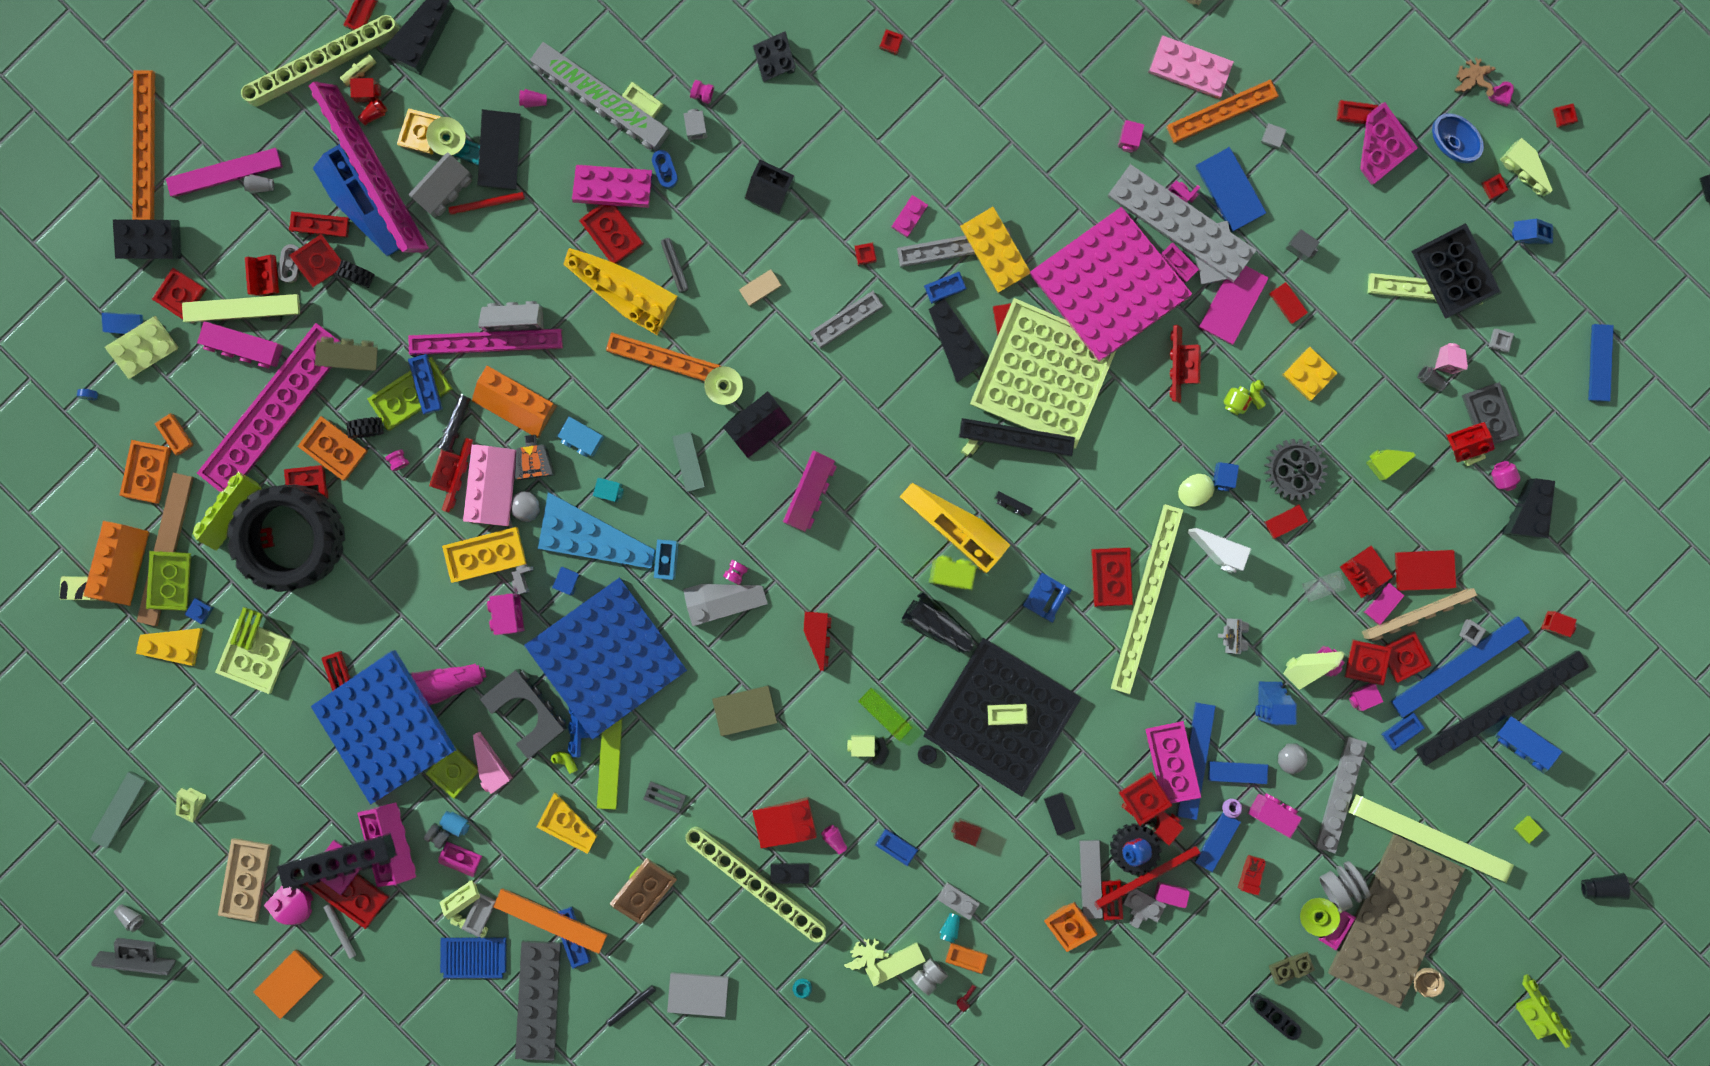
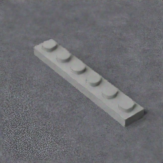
M1346 737L1315 844L1316 848L1336 853L1367 742Z

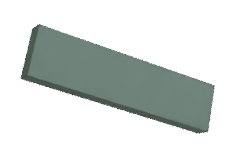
M132 771L127 773L90 838L91 841L106 849L110 848L148 780Z

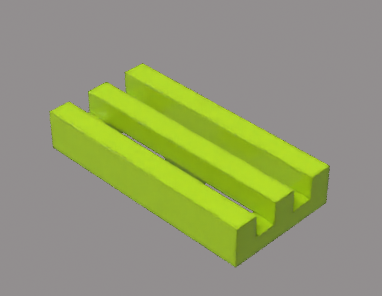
M243 607L230 644L250 650L263 613ZM249 613L248 618H247L246 623H245V626H244V628H243L242 634H241V636H240L239 642H238V638H239V635H240V633H241L242 627H243V625H244L246 616H247V614ZM256 615L248 640L244 644L253 616Z

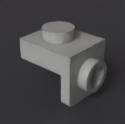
M525 564L516 567L517 571L512 572L514 579L512 586L515 592L518 591V594L529 592L524 574L534 571L532 566L528 567Z

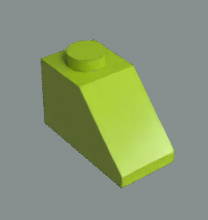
M1387 449L1382 451L1376 450L1369 456L1370 460L1366 464L1381 481L1389 478L1416 455L1414 452Z

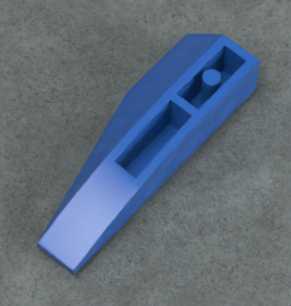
M339 144L325 152L315 164L313 170L331 200L388 257L400 249L396 245L394 236L388 231L385 220L378 213L377 206L369 197L368 190L360 181L359 174L351 165L346 151Z

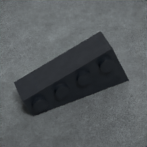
M425 0L382 49L383 55L387 59L421 75L455 9L450 0Z

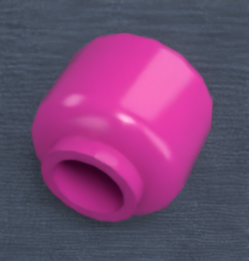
M1508 461L1496 464L1491 472L1495 486L1498 489H1505V491L1515 489L1521 480L1516 465Z

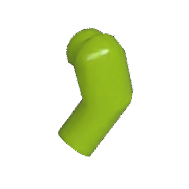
M1261 380L1251 383L1249 394L1258 410L1266 405L1260 396V390L1264 388V383Z

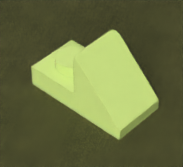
M181 788L177 793L176 815L193 823L206 799V795L192 788L188 790Z

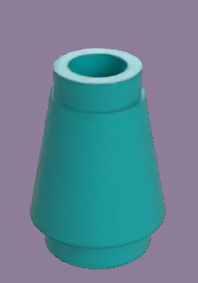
M949 914L939 932L941 933L940 939L951 943L958 939L961 916Z

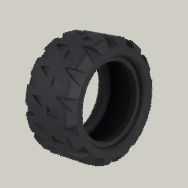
M302 485L272 486L252 493L238 505L232 514L234 517L228 525L227 537H230L228 550L231 559L236 560L237 570L246 579L250 578L254 585L266 590L273 589L276 592L300 589L325 578L334 569V565L339 562L344 549L342 542L345 541L344 525L339 521L341 516L336 507L328 502V498L317 490L309 489L307 486ZM279 506L290 507L300 512L308 520L313 530L314 544L312 552L306 562L298 568H286L276 564L266 555L261 544L260 531L262 523L266 516Z

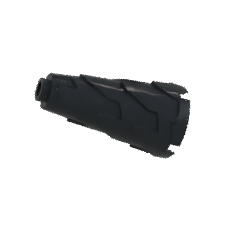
M921 591L917 595L920 598L919 601L913 600L902 617L903 620L900 622L904 626H908L939 643L947 645L958 653H969L974 646L972 636L962 629L938 604L930 599L928 594Z

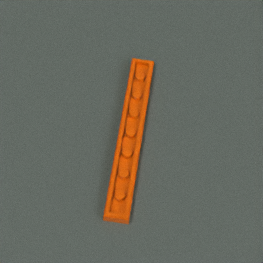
M133 70L132 220H154L155 72L153 70Z

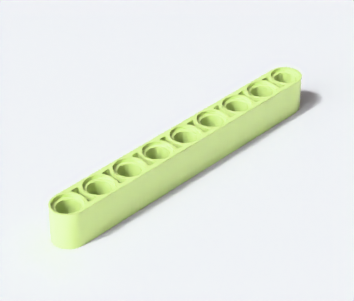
M381 16L245 85L241 90V96L250 105L260 106L391 40L400 30L399 25L391 16ZM391 23L392 27L385 30V27ZM375 32L373 38H368L370 33ZM354 41H358L355 47H351ZM341 49V53L335 56V52ZM324 58L323 63L318 64V60ZM307 66V70L301 73V69ZM290 75L289 80L284 82L285 76ZM273 83V87L267 90V86ZM256 92L255 97L250 99V95Z
M1355 796L1349 809L1351 814L1506 883L1514 867L1513 864L1361 796Z
M693 827L688 831L686 842L693 849L810 940L821 942L825 938L826 927L815 916L775 885L771 884L770 881L703 829ZM697 832L700 835V840L693 841L690 834ZM707 844H712L715 846L716 851L709 853L705 847ZM728 856L731 863L724 865L721 862V857ZM736 869H745L746 875L743 877L738 876ZM759 880L762 886L758 889L753 888L751 882ZM768 892H774L777 895V898L775 900H769L766 897V894ZM783 904H790L792 910L784 912L781 907ZM805 916L808 921L805 924H800L797 922V917ZM816 927L821 928L823 931L819 936H815L812 933V930Z

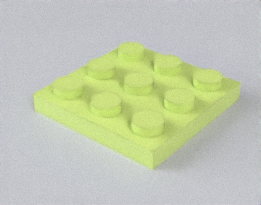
M237 619L215 673L271 694L293 640L258 627L250 650L230 644L239 620ZM246 621L244 622V625H243V627H242L241 633H240L239 638H238V642H239V639H240V636H241V634H242V631H243V628H244V626H245ZM252 623L250 624V628L247 632L244 644H246L248 640L249 634L253 626Z

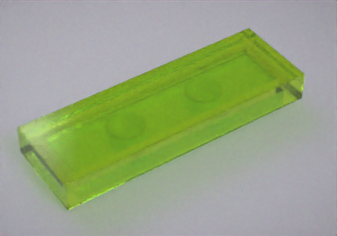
M870 688L858 700L898 741L913 728L873 688Z

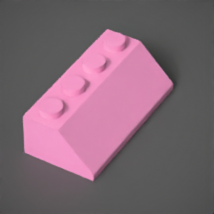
M472 445L463 521L509 526L516 468L515 449Z

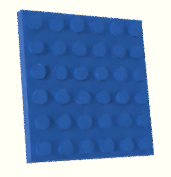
M620 578L524 645L592 740L687 671Z
M396 650L389 652L311 706L370 805L456 751Z

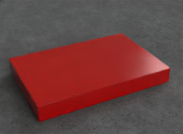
M598 205L579 220L607 259L612 263L618 264L644 245L614 205Z
M1130 548L1091 549L1094 607L1133 605Z
M1454 550L1395 552L1398 591L1456 588Z

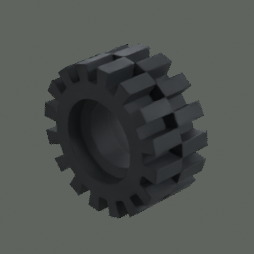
M341 260L336 275L366 288L370 287L375 275L345 260Z
M370 417L346 422L348 438L350 439L368 438L384 434L381 417Z

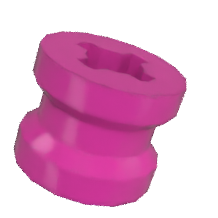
M403 449L394 451L385 457L386 461L391 464L390 469L392 472L409 465V461L404 457Z

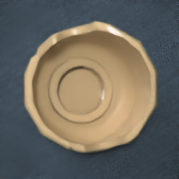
M1423 968L1414 977V988L1423 997H1436L1442 993L1445 987L1444 977L1433 968Z

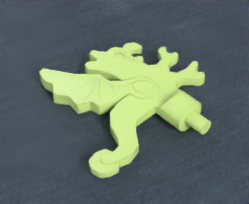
M875 938L872 946L869 943V939H864L867 943L866 947L862 945L859 947L860 942H857L854 950L850 951V953H853V958L859 955L863 957L856 958L852 962L845 964L844 967L851 968V970H860L867 963V967L876 974V976H873L872 982L878 983L880 971L874 965L875 958L883 959V957H889V953L875 949V946L879 944V941H876Z

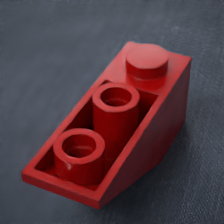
M805 611L803 631L820 671H824V667H828L829 656L825 655V649L830 646V636H827V629H831L832 617H828V613Z

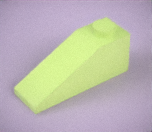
M1343 652L1303 654L1296 659L1293 657L1287 662V668L1283 674L1300 690L1337 667L1345 654Z

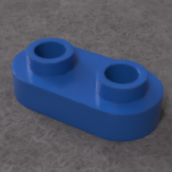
M664 150L656 151L652 156V164L659 183L664 188H673L678 182V177L671 157ZM665 159V163L659 164V160ZM670 176L672 180L670 182H666L665 178Z

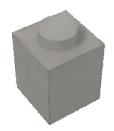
M691 109L688 110V113H683L688 140L708 138L703 111Z

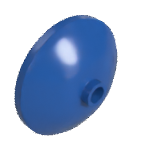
M1446 113L1440 115L1434 121L1432 126L1434 141L1440 151L1448 158L1461 163H1472L1482 155L1484 148L1483 140L1478 130L1468 120L1456 114Z

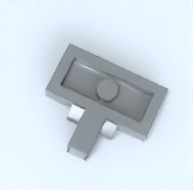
M1138 889L1127 894L1122 902L1125 906L1131 908L1130 913L1133 916L1129 924L1137 929L1142 920L1147 921L1150 918L1158 922L1166 907L1165 903L1157 901Z

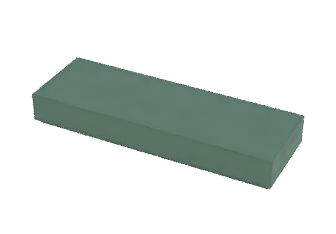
M691 432L672 436L686 492L705 488Z

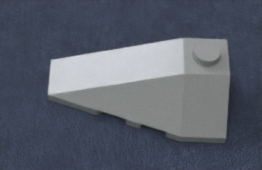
M699 584L683 589L692 626L768 604L763 586Z

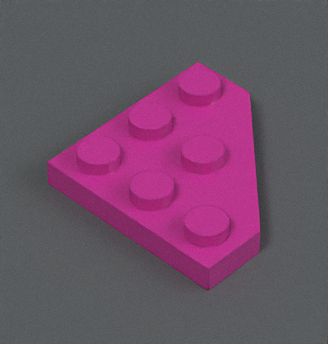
M1385 102L1381 103L1367 115L1360 170L1371 185L1375 184L1418 148Z

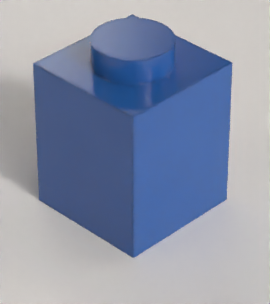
M1222 462L1216 463L1213 483L1215 487H1218L1219 491L1229 492V489L1236 488L1239 465Z

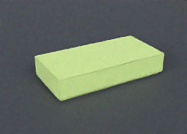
M631 82L622 97L652 118H655L663 107L660 101L633 82Z
M1027 704L987 705L988 725L1027 724Z

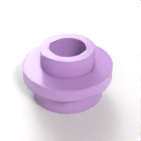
M1228 799L1223 803L1222 810L1227 817L1236 818L1241 814L1242 806L1236 799ZM1229 806L1233 807V812L1230 811Z

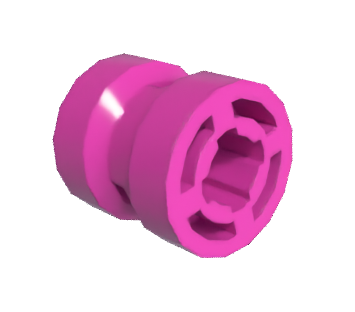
M695 80L690 98L695 100L702 99L703 103L709 104L714 93V85H705L702 81Z
M731 560L730 568L728 571H725L723 577L740 585L743 574H746L749 568Z

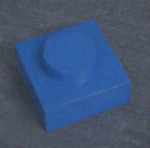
M194 598L185 615L200 624H204L214 607L198 598Z

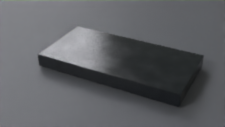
M482 109L477 187L516 190L521 114Z

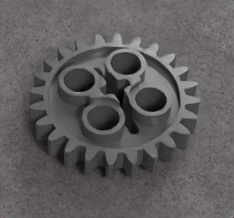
M1290 439V444L1287 440L1283 441V446L1277 444L1276 448L1278 451L1270 450L1273 456L1266 457L1270 463L1264 464L1265 467L1269 468V471L1264 472V474L1270 476L1266 479V482L1272 481L1269 488H1277L1275 494L1282 492L1281 498H1286L1289 495L1290 501L1294 497H1296L1297 501H1300L1302 496L1304 499H1308L1309 494L1315 495L1314 489H1322L1319 483L1326 482L1322 479V476L1328 475V473L1323 472V469L1327 468L1328 465H1322L1326 458L1319 457L1322 451L1315 452L1317 445L1309 447L1310 441L1303 444V439H1298L1296 444L1295 439ZM1292 451L1297 453V461L1291 459ZM1308 463L1313 467L1312 473H1308L1305 469ZM1280 466L1286 469L1285 476L1279 474ZM1295 466L1298 467V468H1297L1298 473H1294V470H1295V469H1294L1293 467H1295ZM1295 478H1298L1301 482L1299 488L1294 486Z

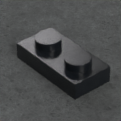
M1000 491L994 497L997 500V505L1006 509L1009 506L1015 509L1014 513L1021 517L1029 516L1033 510L1032 507Z
M809 863L770 864L771 884L809 883Z

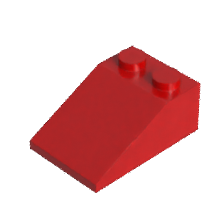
M808 797L752 810L761 848L817 838Z

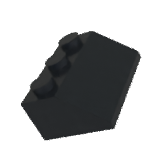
M767 391L725 424L723 428L744 455L749 458L789 427L792 422Z

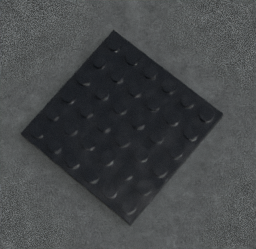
M982 638L923 737L1022 797L1082 698L990 641ZM1027 704V724L988 725L987 705Z

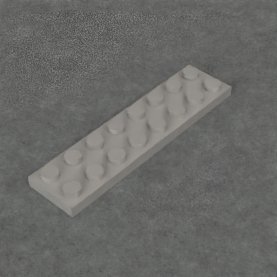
M1131 164L1108 194V197L1231 282L1235 281L1256 252V249Z

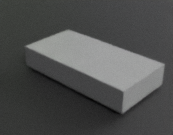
M479 893L480 898L474 902L462 930L480 938L494 909L496 900Z

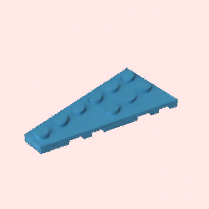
M548 492L538 549L652 569L655 549Z

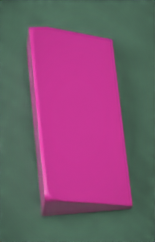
M446 842L438 858V863L474 877L482 856Z

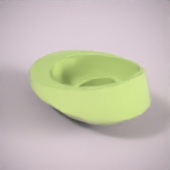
M1205 474L1192 475L1181 483L1178 490L1179 499L1187 506H1200L1213 496L1215 490L1214 483Z

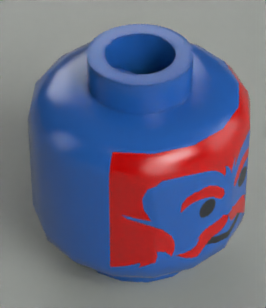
M1141 838L1129 841L1123 847L1125 861L1134 867L1148 862L1152 856L1149 843Z

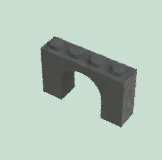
M517 669L481 697L480 700L491 714L496 713L514 698H525L534 704L538 712L536 727L516 744L526 758L530 759L565 731L567 727L561 715L557 716L553 711L554 706L550 701H545L542 698L541 690L536 685L533 686L530 683L529 675L524 670Z

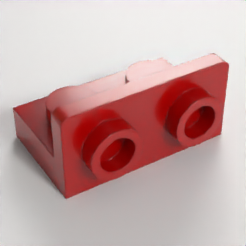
M1485 422L1446 435L1456 462L1468 460L1495 449L1492 436Z

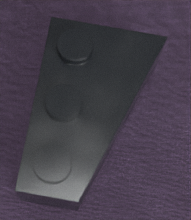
M1537 478L1527 480L1517 500L1518 503L1514 512L1511 513L1510 520L1502 534L1536 539L1549 538L1555 481Z

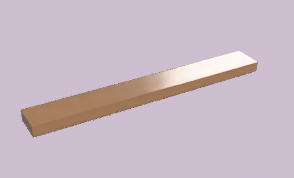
M173 473L154 551L176 552L194 477ZM147 576L136 622L158 626L162 610L146 609Z

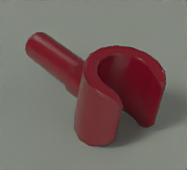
M974 985L971 986L964 997L957 1000L956 1004L962 1012L970 1007L967 1000L977 988Z

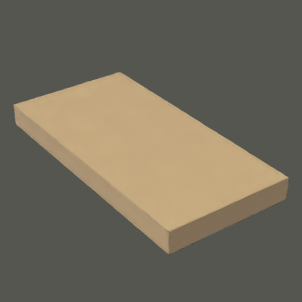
M236 838L231 839L218 916L253 922L258 921L272 844Z

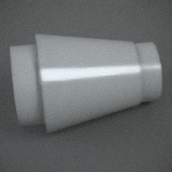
M250 174L244 178V189L250 192V194L274 191V179Z
M123 904L119 905L114 911V914L127 931L135 932L144 923L142 915Z

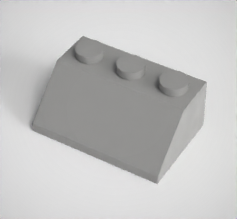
M447 152L408 195L436 218L444 213L449 202L457 199L460 190L466 188L471 183L473 176Z
M537 301L525 302L526 305L508 302L506 306H499L498 303H489L487 307L481 308L479 328L485 332L543 330V307L537 304Z

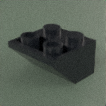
M759 160L751 176L745 199L779 215L794 185L795 176L765 161Z

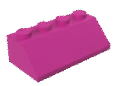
M812 451L783 520L785 524L804 532L807 529H811L815 520L812 518L814 511H819L822 503L819 500L822 493L826 494L829 483H826L828 477H833L837 468L834 465L835 460L817 451Z
M397 803L358 812L364 840L391 833L397 856L391 858V862L381 866H379V863L373 864L372 870L377 887L396 885L416 878L415 865L410 856L411 850L406 841V831L401 822V813ZM371 849V855L374 857L375 853Z

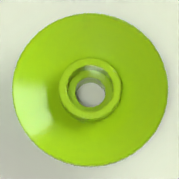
M1314 898L1307 901L1302 907L1300 920L1308 933L1323 937L1332 934L1337 929L1340 923V914L1336 905L1330 900ZM1318 912L1323 914L1321 918L1316 917Z

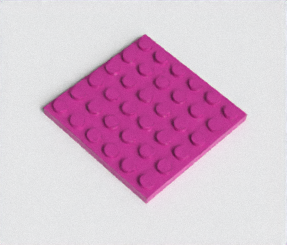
M1122 206L1030 271L1031 277L1098 362H1101L1192 296L1190 290Z

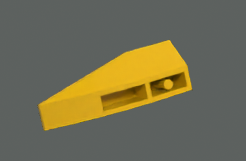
M571 248L567 251L564 266L624 317L655 335L659 334L673 310L677 299L675 294L647 278L605 259Z
M911 483L900 496L904 502L985 574L1010 546L1006 540L982 519L914 483Z

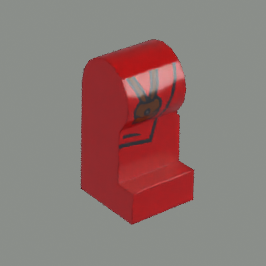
M1251 855L1247 856L1238 884V888L1241 891L1259 895L1265 859Z

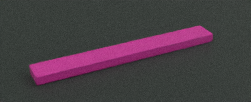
M562 329L408 336L409 355L563 349Z

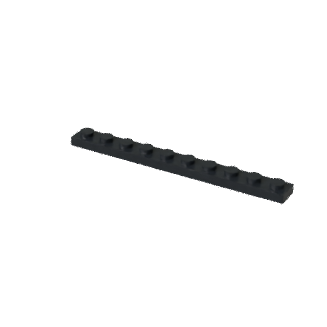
M1576 650L1415 747L1414 750L1423 765L1427 766L1589 668V665L1581 652Z

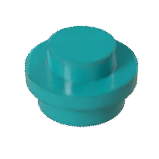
M801 978L794 982L793 993L796 997L806 998L811 994L812 985L807 979Z

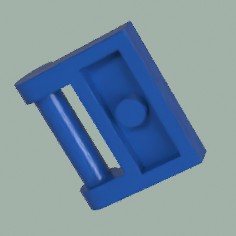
M1041 573L1022 606L1053 623L1055 614L1066 595H1069L1072 589ZM1057 588L1060 592L1048 613H1046L1043 609L1053 591Z

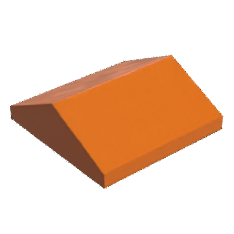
M1075 902L1061 907L1044 920L1066 952L1098 934Z

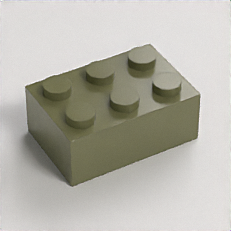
M322 336L321 340L316 342L315 365L376 371L378 345H374V341L362 340L361 344L354 343V339L342 338L340 342L334 341L333 337Z

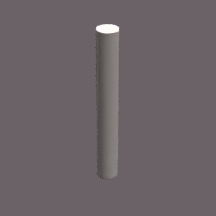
M332 905L324 906L323 908L349 959L356 956Z

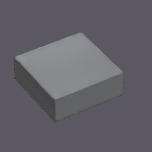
M1268 123L1261 143L1279 149L1286 129Z
M1493 329L1488 348L1508 353L1514 334Z

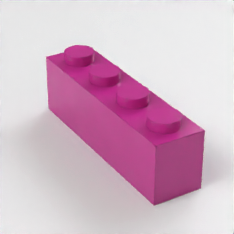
M205 321L203 322L197 342L204 346V350L214 353L215 350L222 351L221 355L230 358L237 355L240 356L239 360L251 363L252 360L259 362L258 366L267 369L270 366H278L283 350V345Z

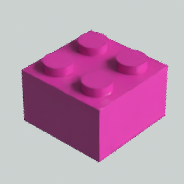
M511 593L489 596L490 600L487 601V608L492 615V620H490L489 624L490 630L494 632V635L525 631L520 594Z
M1267 793L1265 796L1258 794L1248 814L1291 838L1302 819L1296 815L1298 811L1284 803L1280 805V800Z

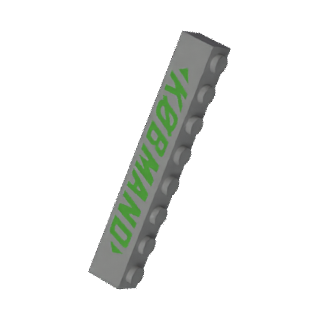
M545 42L541 43L530 59L533 69L540 75L546 74L549 76L548 80L554 85H562L564 87L563 90L572 97L576 95L580 98L579 101L583 105L595 108V113L600 117H608L611 120L610 123L616 128L620 129L622 127L626 130V134L634 140L636 138L641 140V144L646 149L658 151L669 136L670 132L667 127Z

